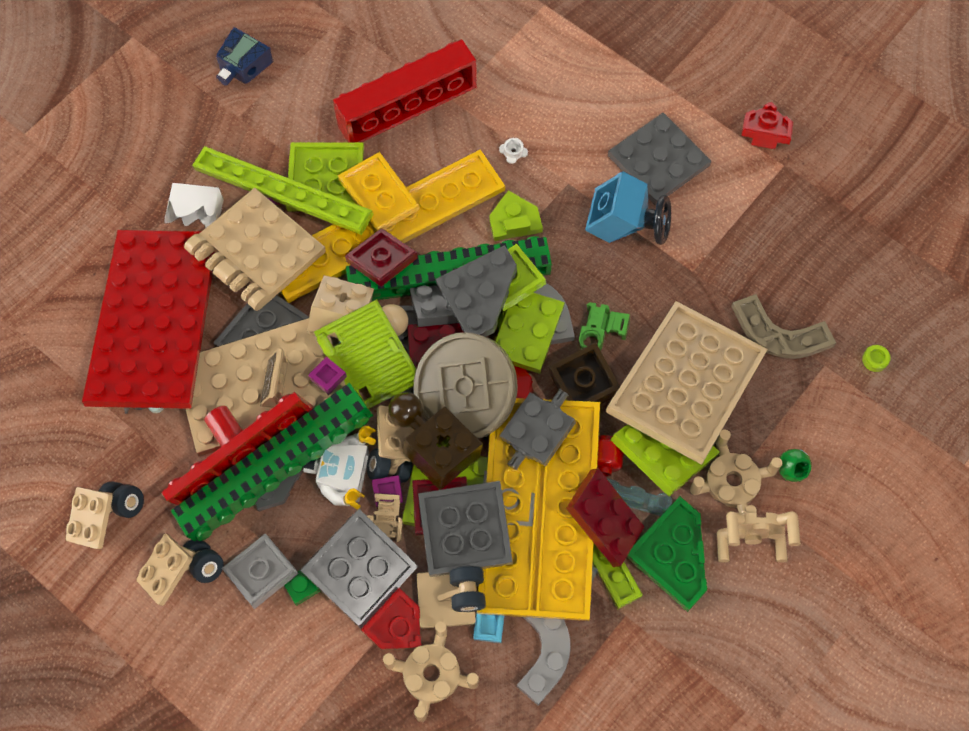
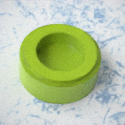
M881 345L868 347L862 356L864 366L873 372L883 371L891 359L889 351Z

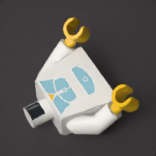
M363 426L359 433L350 435L341 443L333 444L326 449L321 459L311 460L304 465V473L317 475L316 483L321 494L336 506H352L355 509L361 507L356 502L360 501V497H365L361 493L369 457L368 447L365 444H376V439L370 437V435L377 430L369 426Z

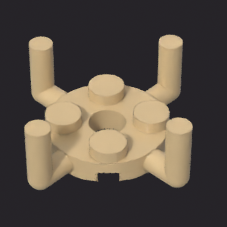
M722 430L716 440V447L720 451V457L715 459L710 465L706 482H704L702 477L694 478L690 492L693 495L709 492L716 501L724 503L725 506L737 507L739 514L756 513V507L747 504L758 494L761 487V479L776 475L782 466V460L775 457L769 466L758 469L748 455L729 452L727 443L731 434L728 430ZM730 474L737 475L740 478L741 484L739 486H731L727 482L726 477Z
M731 511L726 516L727 528L717 531L719 562L730 561L728 545L738 546L740 545V539H745L746 544H760L764 538L775 539L776 561L787 562L786 524L789 546H799L801 544L798 515L793 511L783 514L766 513V518L757 517V512L739 514Z
M439 621L435 625L436 635L434 643L417 647L409 655L406 662L396 660L390 653L385 654L383 657V662L387 669L403 673L407 689L419 700L418 707L414 710L415 717L419 722H424L427 719L430 703H438L455 692L457 686L476 689L479 685L477 674L470 673L468 676L460 674L456 656L444 647L447 637V626L443 621ZM430 666L437 667L440 671L439 678L435 681L426 680L424 678L426 668Z

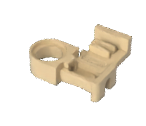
M375 494V502H379L378 511L374 513L376 520L375 516H366L388 537L397 538V542H400L402 540L403 520L398 517V521H396V516H399L400 495ZM393 499H394V502L380 501V500H393Z

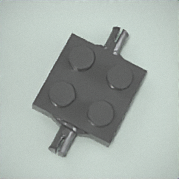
M559 389L551 402L542 400L531 392L500 434V438L513 446L516 451L507 463L509 467L517 471L525 458L535 460L545 467L576 424L574 418L560 409L568 397L566 392Z

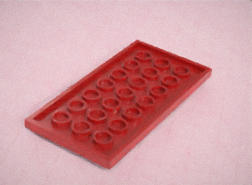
M117 230L82 398L84 407L192 408L213 270L211 271L206 268L205 264L216 252L214 251L205 259L198 261L194 257L195 255L190 254L184 248V245L194 234H199L202 231Z

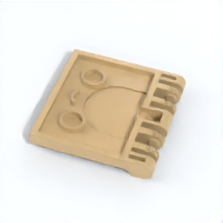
M256 188L252 189L201 233L194 234L184 245V248L190 254L195 255L194 257L198 261L205 259L215 251L216 253L206 262V268L211 271L213 270V274L223 283L229 285L230 289L234 292L250 282L251 284L243 290L241 298L245 302L248 301V305L255 311L265 306L326 252L325 247Z

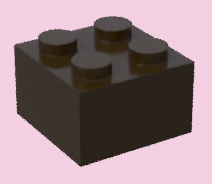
M596 342L549 365V374L557 389H561L568 394L565 401L600 402L602 404L612 399L620 388Z

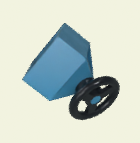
M622 171L595 188L585 231L611 243L644 228L654 229L656 243L663 245L667 241L670 232L671 201L667 195H662L657 201L656 208L648 209L647 183Z

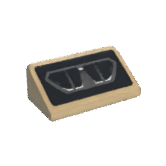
M278 348L268 359L260 400L261 407L273 408L282 397L288 359L283 349Z

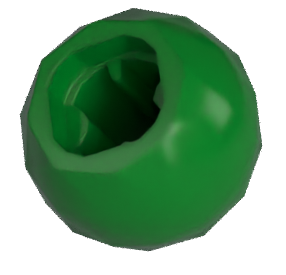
M788 449L781 454L782 466L778 471L786 481L801 482L809 476L812 462L810 456L803 450Z

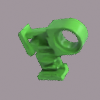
M590 302L587 304V311L590 312L587 325L582 326L579 336L581 349L587 347L584 344V340L587 337L593 336L598 339L597 345L601 350L605 339V331L607 334H610V331L611 333L617 332L618 335L622 336V340H626L630 314L610 312L609 306L601 304V307H596V303ZM622 320H624L623 329H622V331H621L620 329H621Z

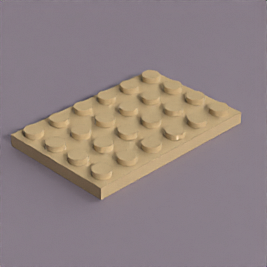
M676 301L609 403L606 412L702 465L768 349Z
M309 318L200 352L192 408L186 409L196 453L199 457L213 453L221 448L204 422L206 415L213 409L227 406L243 430L254 423L259 414L272 409L261 407L260 400L268 359L278 348L283 349L288 359L282 397L296 392L315 408L345 386L343 380L328 395L309 379L308 374L328 357L325 356L318 344L315 333L307 330ZM327 336L331 345L333 346L331 336Z

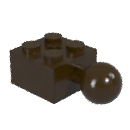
M400 393L390 401L388 414L393 423L400 427H412L415 430L404 439L403 454L439 490L443 489L480 458L483 443L445 406L427 420L422 415V403L414 394Z

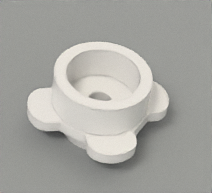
M510 138L499 147V152L506 156L507 162L510 164H514L517 159L528 155L527 148H523V143L518 138Z

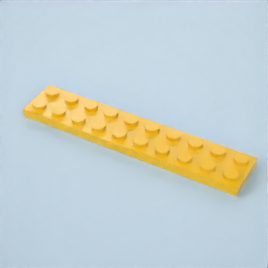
M480 149L407 186L406 188L419 204L420 210L385 231L406 243L504 192L505 185ZM368 223L362 235L335 224L313 234L312 236L325 247L326 252L281 291L286 302L290 303L319 288L324 275L338 278L346 274V266H350V264L346 262L345 255L376 233L372 225Z

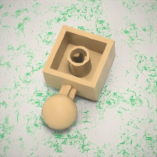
M324 275L311 306L307 330L314 332L370 303L374 289L362 284H355ZM395 304L383 306L382 309L397 336H400L408 326L406 311ZM335 332L328 335L331 337L338 338Z

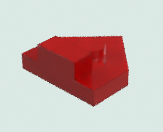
M769 102L757 111L751 110L745 113L741 136L752 138L751 145L776 149L777 143L790 145L793 121L777 111L778 107Z
M398 588L361 628V631L380 649L417 648L421 646L420 607L405 592Z

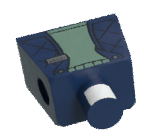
M234 27L216 55L219 68L221 69L216 77L226 86L234 78L244 84L249 83L273 63L270 47Z

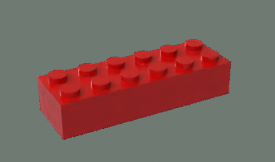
M463 39L447 44L435 52L427 53L424 57L414 62H408L395 71L387 72L378 79L363 83L360 87L348 93L340 94L337 98L333 99L340 131L348 143H362L477 88L476 59Z

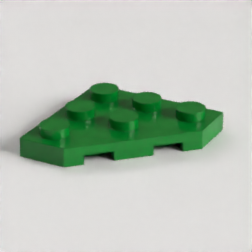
M679 496L634 544L627 558L684 610L689 612L707 591L704 545L701 533V514Z

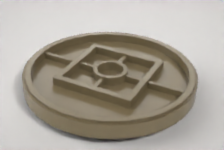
M465 332L451 334L434 343L421 358L414 377V395L420 399L423 406L422 415L427 420L445 406L479 439L497 430L510 415L517 396L516 371L505 350L490 338Z

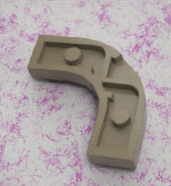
M756 294L732 303L731 307L746 336L751 341L768 349L767 353L789 359L804 358L833 348L836 345V341L825 321L801 330L790 331L781 329L772 323Z

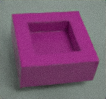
M326 357L308 374V377L329 395L347 375L345 371Z
M399 475L372 480L374 497L375 494L400 495V503H404ZM393 499V500H380V501L394 502V499Z

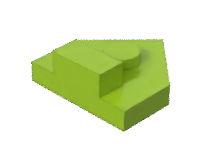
M509 190L489 215L494 241L543 233L538 207Z

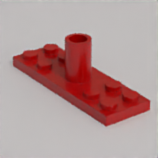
M296 392L287 394L270 411L267 410L259 414L256 421L244 430L227 406L213 409L206 415L204 422L221 448L205 460L193 464L190 471L182 477L172 480L168 484V488L161 492L164 498L170 503L179 505L314 408L313 405Z

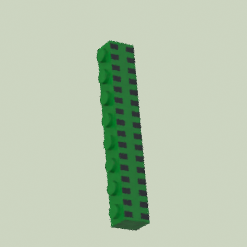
M532 236L526 240H506L500 244H480L472 248L458 247L452 251H431L425 255H418L414 262L382 287L351 265L346 266L348 282L362 284L374 289L372 301L376 299L384 300L410 296V288L436 286L435 279L504 245L508 250L517 244L543 276L551 275L552 262L547 237L539 238Z
M348 383L173 508L171 512L186 537L193 541H203L209 538L213 533L212 531L219 526L231 522L237 513L252 507L262 495L277 489L283 480L298 474L308 462L320 458L324 451L333 444L341 443L347 434L354 429L366 425L374 415L354 387Z

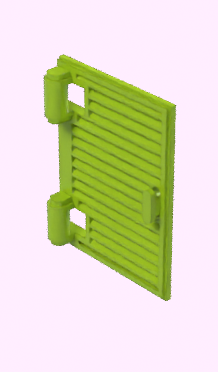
M377 299L314 331L317 337L316 340L325 356H328L332 362L346 372L345 385L350 383L359 395V389L367 387L371 397L363 401L368 408L414 386L416 368ZM335 332L341 343L332 346L327 336Z

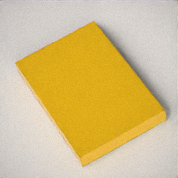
M380 152L338 175V180L357 205L372 210L374 215L369 223L376 232L381 228L386 230L420 210L417 201Z

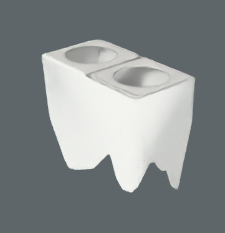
M172 183L165 223H171L181 217L183 224L188 226L195 220L200 219L205 228H207L221 214L224 200L219 187Z

